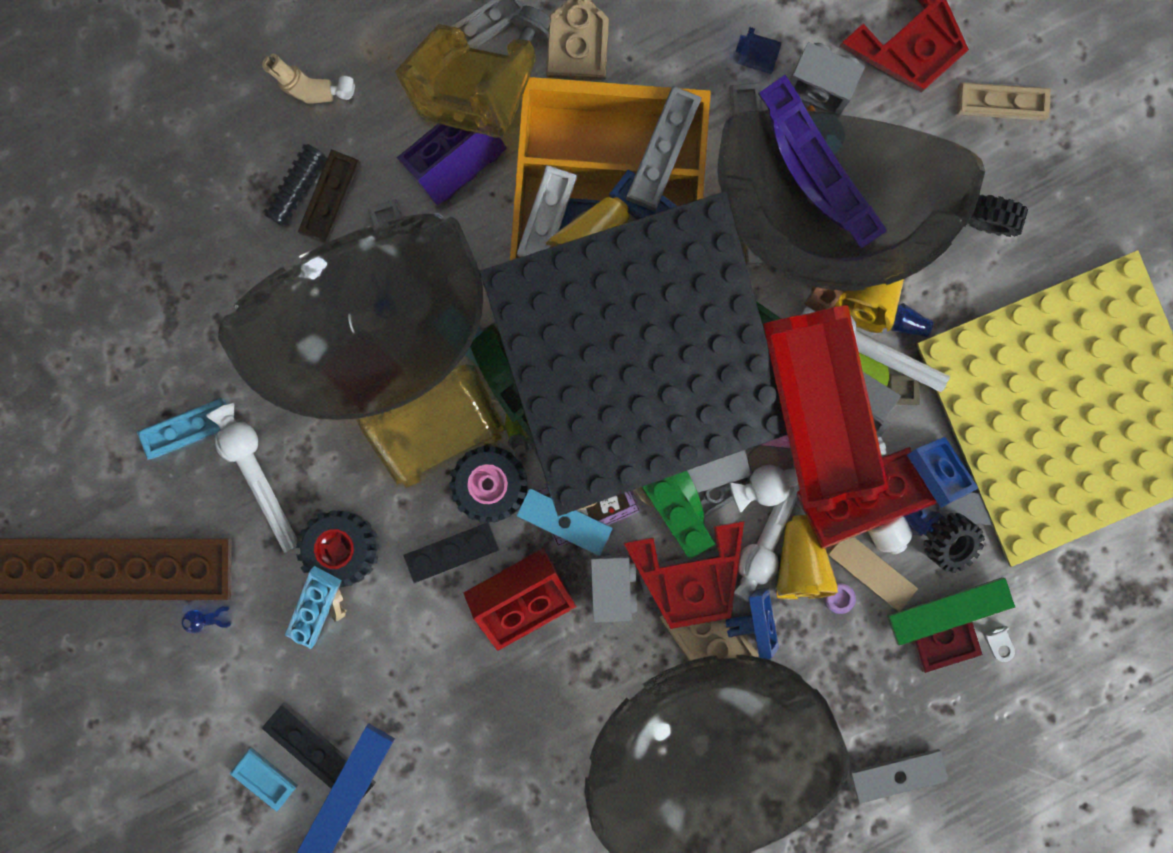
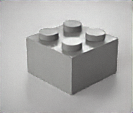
M808 42L797 62L790 82L802 99V102L839 117L850 102L865 66L859 64V61L852 56H840L831 52L830 48L822 43L812 44Z
M627 554L591 555L594 623L632 621L631 613H637V596L635 591H630V582H636L635 563L629 561Z

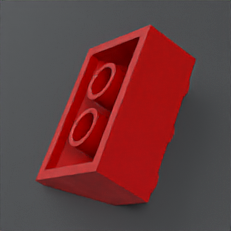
M544 548L463 592L473 619L497 651L577 607Z

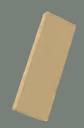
M960 83L958 85L957 115L1046 121L1050 113L1051 88Z
M855 537L833 545L827 553L830 558L896 611H901L918 590L915 585Z

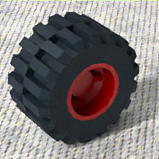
M338 510L328 513L323 512L317 515L318 518L310 519L307 522L309 525L307 529H302L299 534L303 536L302 540L297 541L296 548H300V554L296 555L297 561H302L303 566L300 568L303 573H309L315 566L342 580L339 586L341 588L364 580L365 575H369L373 571L371 567L373 563H377L376 550H379V544H376L375 538L378 537L376 531L371 530L370 527L372 525L368 521H364L357 514Z

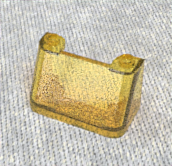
M438 24L395 70V73L412 106L424 119L501 138L511 128L535 65L536 55L531 42L522 39H513L508 44L507 51L509 55L470 48L462 30L457 27Z
M468 364L458 366L356 420L362 433L397 486L403 484L405 488L422 481L420 475L424 471L474 445L484 443L485 447L490 446L501 440L500 434L507 431L475 366Z

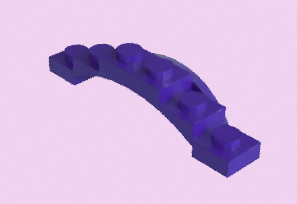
M783 75L759 92L758 95L770 111L772 131L782 159L795 182L808 199L831 221L847 230L859 248H863L887 232L872 206L868 204L829 148L787 76Z

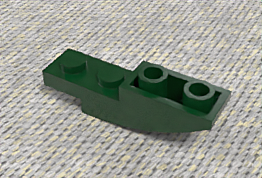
M491 325L469 343L482 375L503 410L512 422H519L533 441L499 332L494 325Z

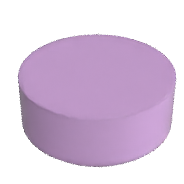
M837 583L838 593L834 596L824 597V603L834 613L845 614L854 607L856 595L850 586L844 583Z

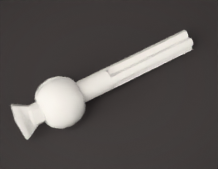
M806 306L801 315L815 311ZM851 316L859 353L939 392L945 389L950 376L856 331V322Z
M233 403L223 405L207 414L206 417L218 424L221 430L215 436L217 452L226 461L237 462L283 552L285 553L295 548L298 539L253 454L258 448L256 432L246 422L236 423Z
M878 437L881 455L887 454L885 443H883L881 437ZM769 464L755 469L750 476L748 484L743 485L731 482L730 488L732 498L739 512H742L753 500L765 506L780 504L789 495L790 488L799 485L795 467L783 471L779 466Z
M799 485L791 487L787 498L773 507L757 544H749L741 550L738 573L743 577L740 586L734 592L736 597L750 602L749 597L752 595V591L755 590L757 584H767L776 576L779 561L774 553V549L798 499L796 493L800 490Z

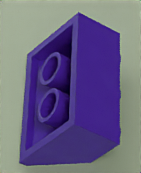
M465 101L396 158L438 206L441 202L451 198L454 192L463 184L473 180L477 173L485 166L496 161L507 147L490 122Z

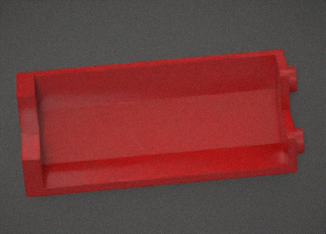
M848 305L763 323L804 509L817 507V512H824L836 509L835 503L849 498L859 497L860 502L878 499V493L889 489Z

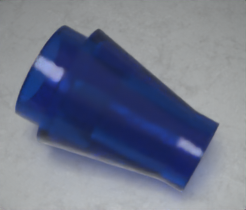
M901 303L900 305L898 304L891 331L928 337L933 329L934 322L905 303Z

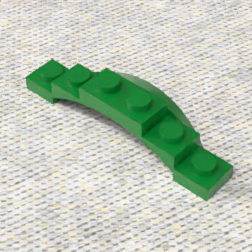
M688 471L642 486L689 560L715 545L714 540L704 526L702 504Z

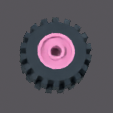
M481 446L474 450H469L462 458L458 459L455 469H452L450 475L452 479L449 482V489L452 490L451 498L453 502H456L457 508L461 513L464 512L468 518L478 520L481 523H494L508 518L522 505L528 490L527 473L521 461L516 456H513L511 452L496 446Z

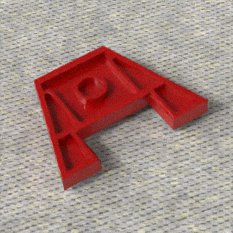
M917 0L924 10L885 45L863 23L839 47L922 93L969 50L947 0Z
M744 521L713 526L719 557L659 567L653 537L624 542L628 553L670 629L731 618Z

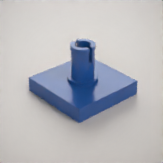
M946 437L916 448L907 454L940 508L978 489Z
M769 588L757 589L749 597L752 615L726 619V628L731 627L727 630L729 638L755 634L759 660L773 658L779 649Z

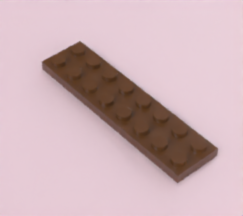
M0 538V600H230L232 538Z

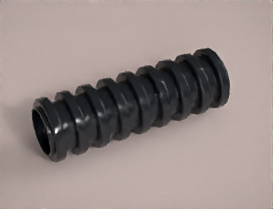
M303 144V152H298V160L292 162L294 167L288 169V177H283V185L279 184L277 187L279 192L273 194L274 200L268 202L270 207L268 210L264 209L263 211L266 217L281 226L288 225L286 220L288 217L292 218V210H297V202L303 200L301 195L307 193V185H312L311 179L312 177L316 178V170L322 168L320 163L322 161L325 162L327 159L325 154L309 144Z

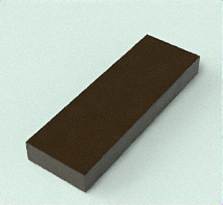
M332 149L330 150L298 229L299 234L323 244H328L361 163L358 159Z

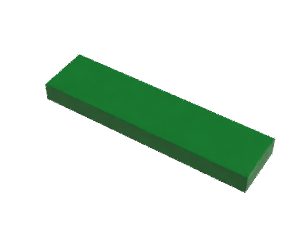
M1001 577L889 614L887 617L896 644L900 646L1015 608V604L1006 578Z

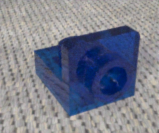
M749 27L746 36L740 35L735 50L736 53L740 54L738 64L772 74L782 42L754 34L755 28Z
M919 510L904 516V518L908 522L913 535L922 536L923 534L926 535L927 531L932 532L934 528L931 525L934 522L938 525L939 518L943 515L938 511H932L922 519L923 512Z

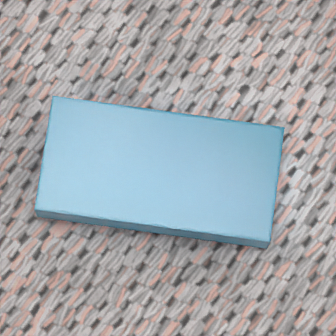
M253 748L248 749L229 773L276 812L298 786Z

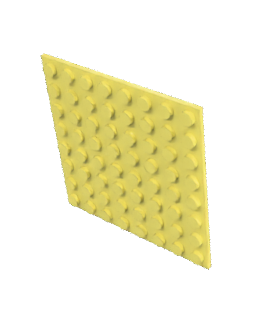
M1138 250L916 344L924 364L950 376L945 389L942 392L936 390V393L972 479L978 487L977 491L982 497L993 523V529L1010 567L1173 498V332Z

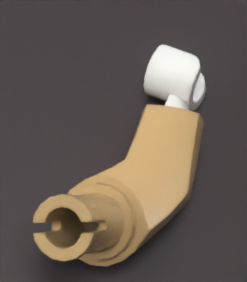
M272 53L270 54L271 58L266 56L263 60L262 68L277 79L278 87L307 104L332 102L333 95L349 100L354 94L355 84H353L351 77L341 76L339 77L338 85L332 86L329 79H310L297 66L287 65L276 54Z

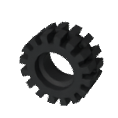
M993 195L974 196L966 221L967 224H970L969 226L977 227L976 229L979 231L984 230L989 234L995 233L998 236L1003 234L1006 237H1011V235L1015 237L1022 234L1028 209L1026 206H1022V203L1014 202L1012 199L1006 200L1001 196L997 198Z
M949 513L947 514V519L942 516L939 518L940 523L938 525L935 522L931 525L934 530L932 532L927 531L925 536L929 540H924L923 545L927 547L924 549V552L928 555L927 557L944 571L956 573L957 569L959 571L965 570V564L970 567L973 564L971 561L973 557L978 559L980 554L977 553V550H983L984 545L980 542L985 541V536L982 535V529L964 515Z

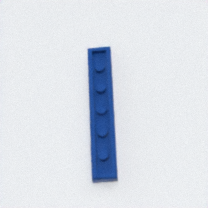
M369 723L367 724L297 853H333L395 740L394 737Z

